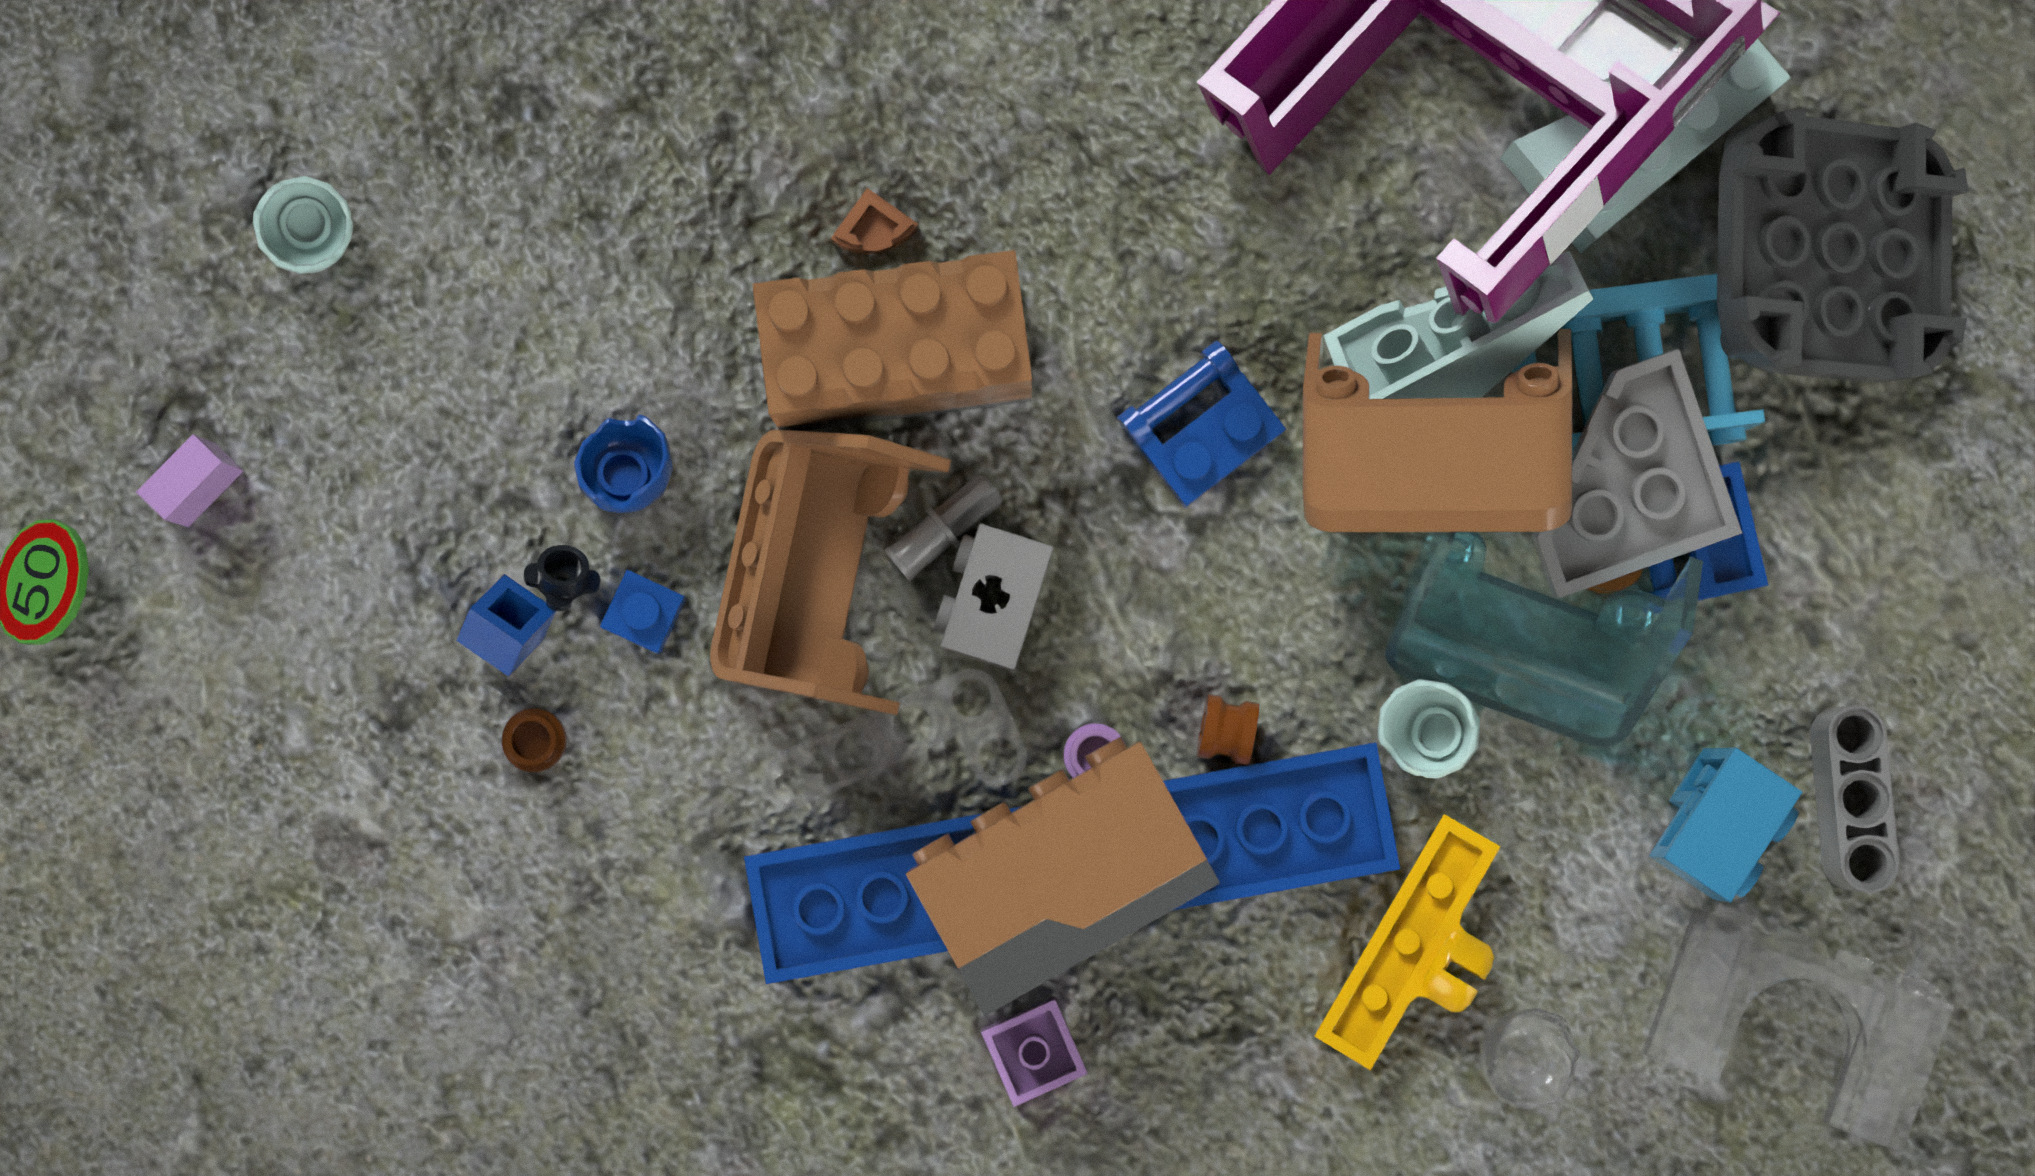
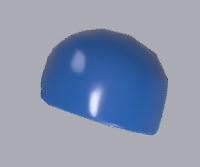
M641 414L635 420L623 421L607 418L597 428L595 433L590 434L582 442L574 461L581 492L602 510L613 513H632L641 511L663 496L673 471L670 447L665 433L648 417Z

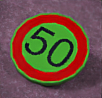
M55 519L36 520L20 530L4 551L0 561V625L4 633L18 643L25 645H43L65 631L79 611L86 594L89 565L86 546L74 528Z

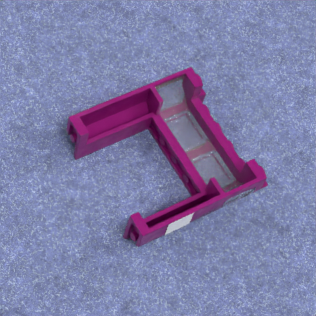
M1272 0L1197 81V84L1212 115L1222 125L1225 124L1237 137L1243 139L1246 136L1257 163L1270 175L1419 14H1422L1590 129L1477 253H1474L1454 238L1436 257L1455 314L1464 316L1469 309L1478 314L1484 311L1488 322L1497 323L1781 13L1761 0Z

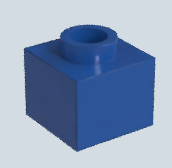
M504 574L469 609L456 641L509 677L543 641L556 611L548 608L545 601Z

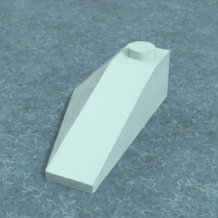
M1569 251L1560 254L1497 323L1488 322L1484 311L1478 314L1469 309L1464 316L1455 314L1447 288L1443 287L1435 290L1434 300L1404 308L1400 300L1379 305L1323 336L1334 366L1348 367L1367 379L1369 382L1370 399L1482 398L1590 303L1593 297Z

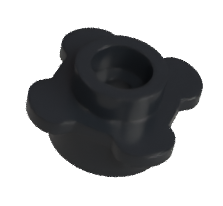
M556 545L546 549L540 555L537 563H531L526 566L523 576L525 584L529 587L537 588L546 597L547 607L554 611L570 609L573 600L583 594L596 593L601 583L599 573L595 570H589V562L585 554L569 545ZM556 578H566L568 580L559 581Z

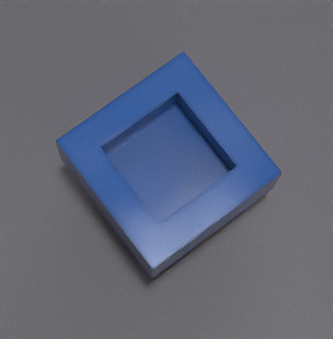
M626 570L600 627L652 652L661 654L687 597L632 571Z

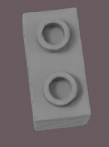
M979 524L975 538L963 535L952 570L963 574L956 598L944 595L933 632L944 635L941 648L1015 672L1050 562L1053 546L983 524ZM987 580L1001 582V593L1010 598L1004 609H1001L996 604V613L993 614L981 611V599L973 596L976 587L980 583L985 589L987 588Z

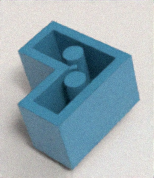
M1736 747L1703 748L1669 800L1679 810L1649 854V857L1712 899L1731 903L1735 895L1740 898L1745 896L1759 879L1763 865L1758 860L1771 840L1775 843L1781 841L1793 827L1799 814V810L1793 806L1803 792Z

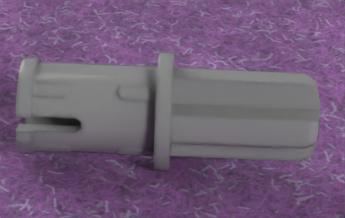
M978 475L935 511L929 506L925 510L928 516L884 551L911 582L915 575L950 546L954 545L958 549L960 546L958 540L1001 505V495L986 477Z

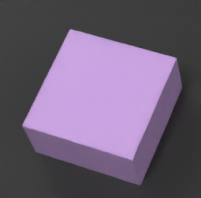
M192 434L136 493L164 520L189 527L244 470L216 443Z
M1051 997L981 1029V1034L1013 1107L1088 1074L1055 997Z

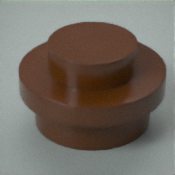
M531 708L516 713L507 722L502 733V749L506 758L516 768L526 772H541L550 769L562 758L567 745V735L562 722L554 714L543 709Z

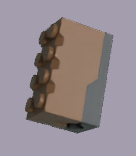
M1015 250L971 255L957 261L941 263L925 261L903 264L894 269L879 271L862 269L839 272L831 277L792 278L752 284L768 413L779 430L807 431L1031 402L1032 374Z
M1118 737L1086 755L1085 758L1091 768L1069 780L1064 770H1060L1028 788L1034 800L1011 812L1006 802H1003L970 821L976 833L954 844L948 833L912 854L917 866L911 868L906 873V876L984 1016L1220 884L1141 742H1136L1127 747L1123 739Z

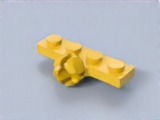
M1445 814L1442 816L1314 1037L1365 1068L1372 1070L1410 1003L1417 997L1428 998L1450 1012L1464 1011L1472 1003L1478 990L1446 972V969L1452 961L1485 980L1492 968L1494 954L1491 947L1467 933L1460 925L1464 910L1501 846Z

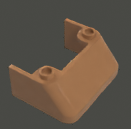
M1571 329L1558 330V366H1551L1545 363L1525 365L1520 370L1509 375L1505 380L1504 397L1370 399L1369 382L1363 375L1344 366L1324 368L1322 333H1309L1303 382V508L1307 523L1318 530L1326 532H1543L1564 525L1572 514Z
M771 430L759 440L750 464L711 644L710 662L714 674L718 678L727 681L897 715L900 702L862 694L868 680L869 667L863 648L856 642L843 639L869 517L883 518L889 516L902 504L908 492L909 470L949 473L951 460L870 435Z

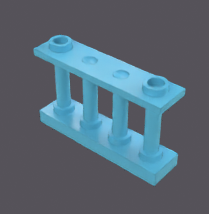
M1717 274L1589 290L1593 300L1561 327L1563 329H1571L1572 349L1584 427L1604 388L1597 333L1603 331L1602 323L1626 320L1627 329H1634L1638 362L1663 353L1659 325L1665 323L1666 314L1688 312L1689 320L1696 321L1710 412V416L1703 417L1712 446L1747 440L1745 430L1765 422L1764 409L1736 413L1728 355L1723 351L1720 342L1722 330L1720 328L1717 308ZM1535 351L1513 369L1512 373L1520 370L1525 365L1537 363ZM1582 432L1572 434V452Z

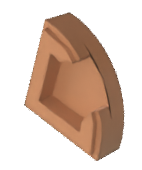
M867 188L830 239L836 246L850 252L877 254L887 252L905 243L917 232L919 225Z

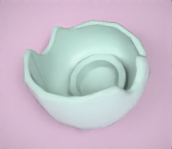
M307 176L283 180L273 185L260 199L253 213V227L259 249L275 266L296 274L317 273L332 266L342 257L352 238L354 224L351 220V211L347 201L330 183Z
M1418 679L1396 688L1380 708L1379 742L1402 770L1414 776L1439 779L1463 769L1478 749L1480 719L1471 701L1460 690L1448 683Z

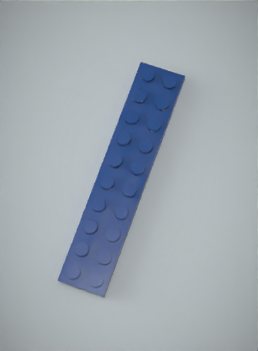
M1377 742L1163 780L1220 884L1174 910L1400 869ZM1014 807L1009 809L1011 812H1013L1020 807ZM981 814L744 856L766 984L947 952L945 944L908 880L906 873L911 868L917 866L912 856L917 850L948 833L954 844L976 833L970 821Z

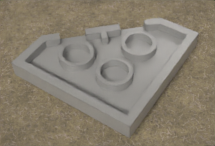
M1679 349L1662 353L1611 372L1572 452L1571 517L1559 528L1550 531L1534 532L1532 535L1553 598H1562L1742 534Z

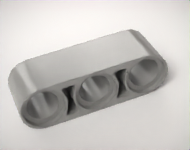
M1852 705L1829 708L1816 716L1810 731L1822 866L1830 882L1843 890L1865 893L1880 892L1894 882L1899 868L1887 732L1883 720L1875 711L1868 707ZM1845 718L1852 720L1859 732L1858 742L1850 752H1847L1839 745L1836 737L1837 727ZM1853 781L1859 784L1865 795V804L1862 810L1855 816L1848 813L1842 801L1843 792ZM1859 846L1864 847L1871 858V868L1868 874L1861 880L1855 879L1849 868V858L1852 852Z

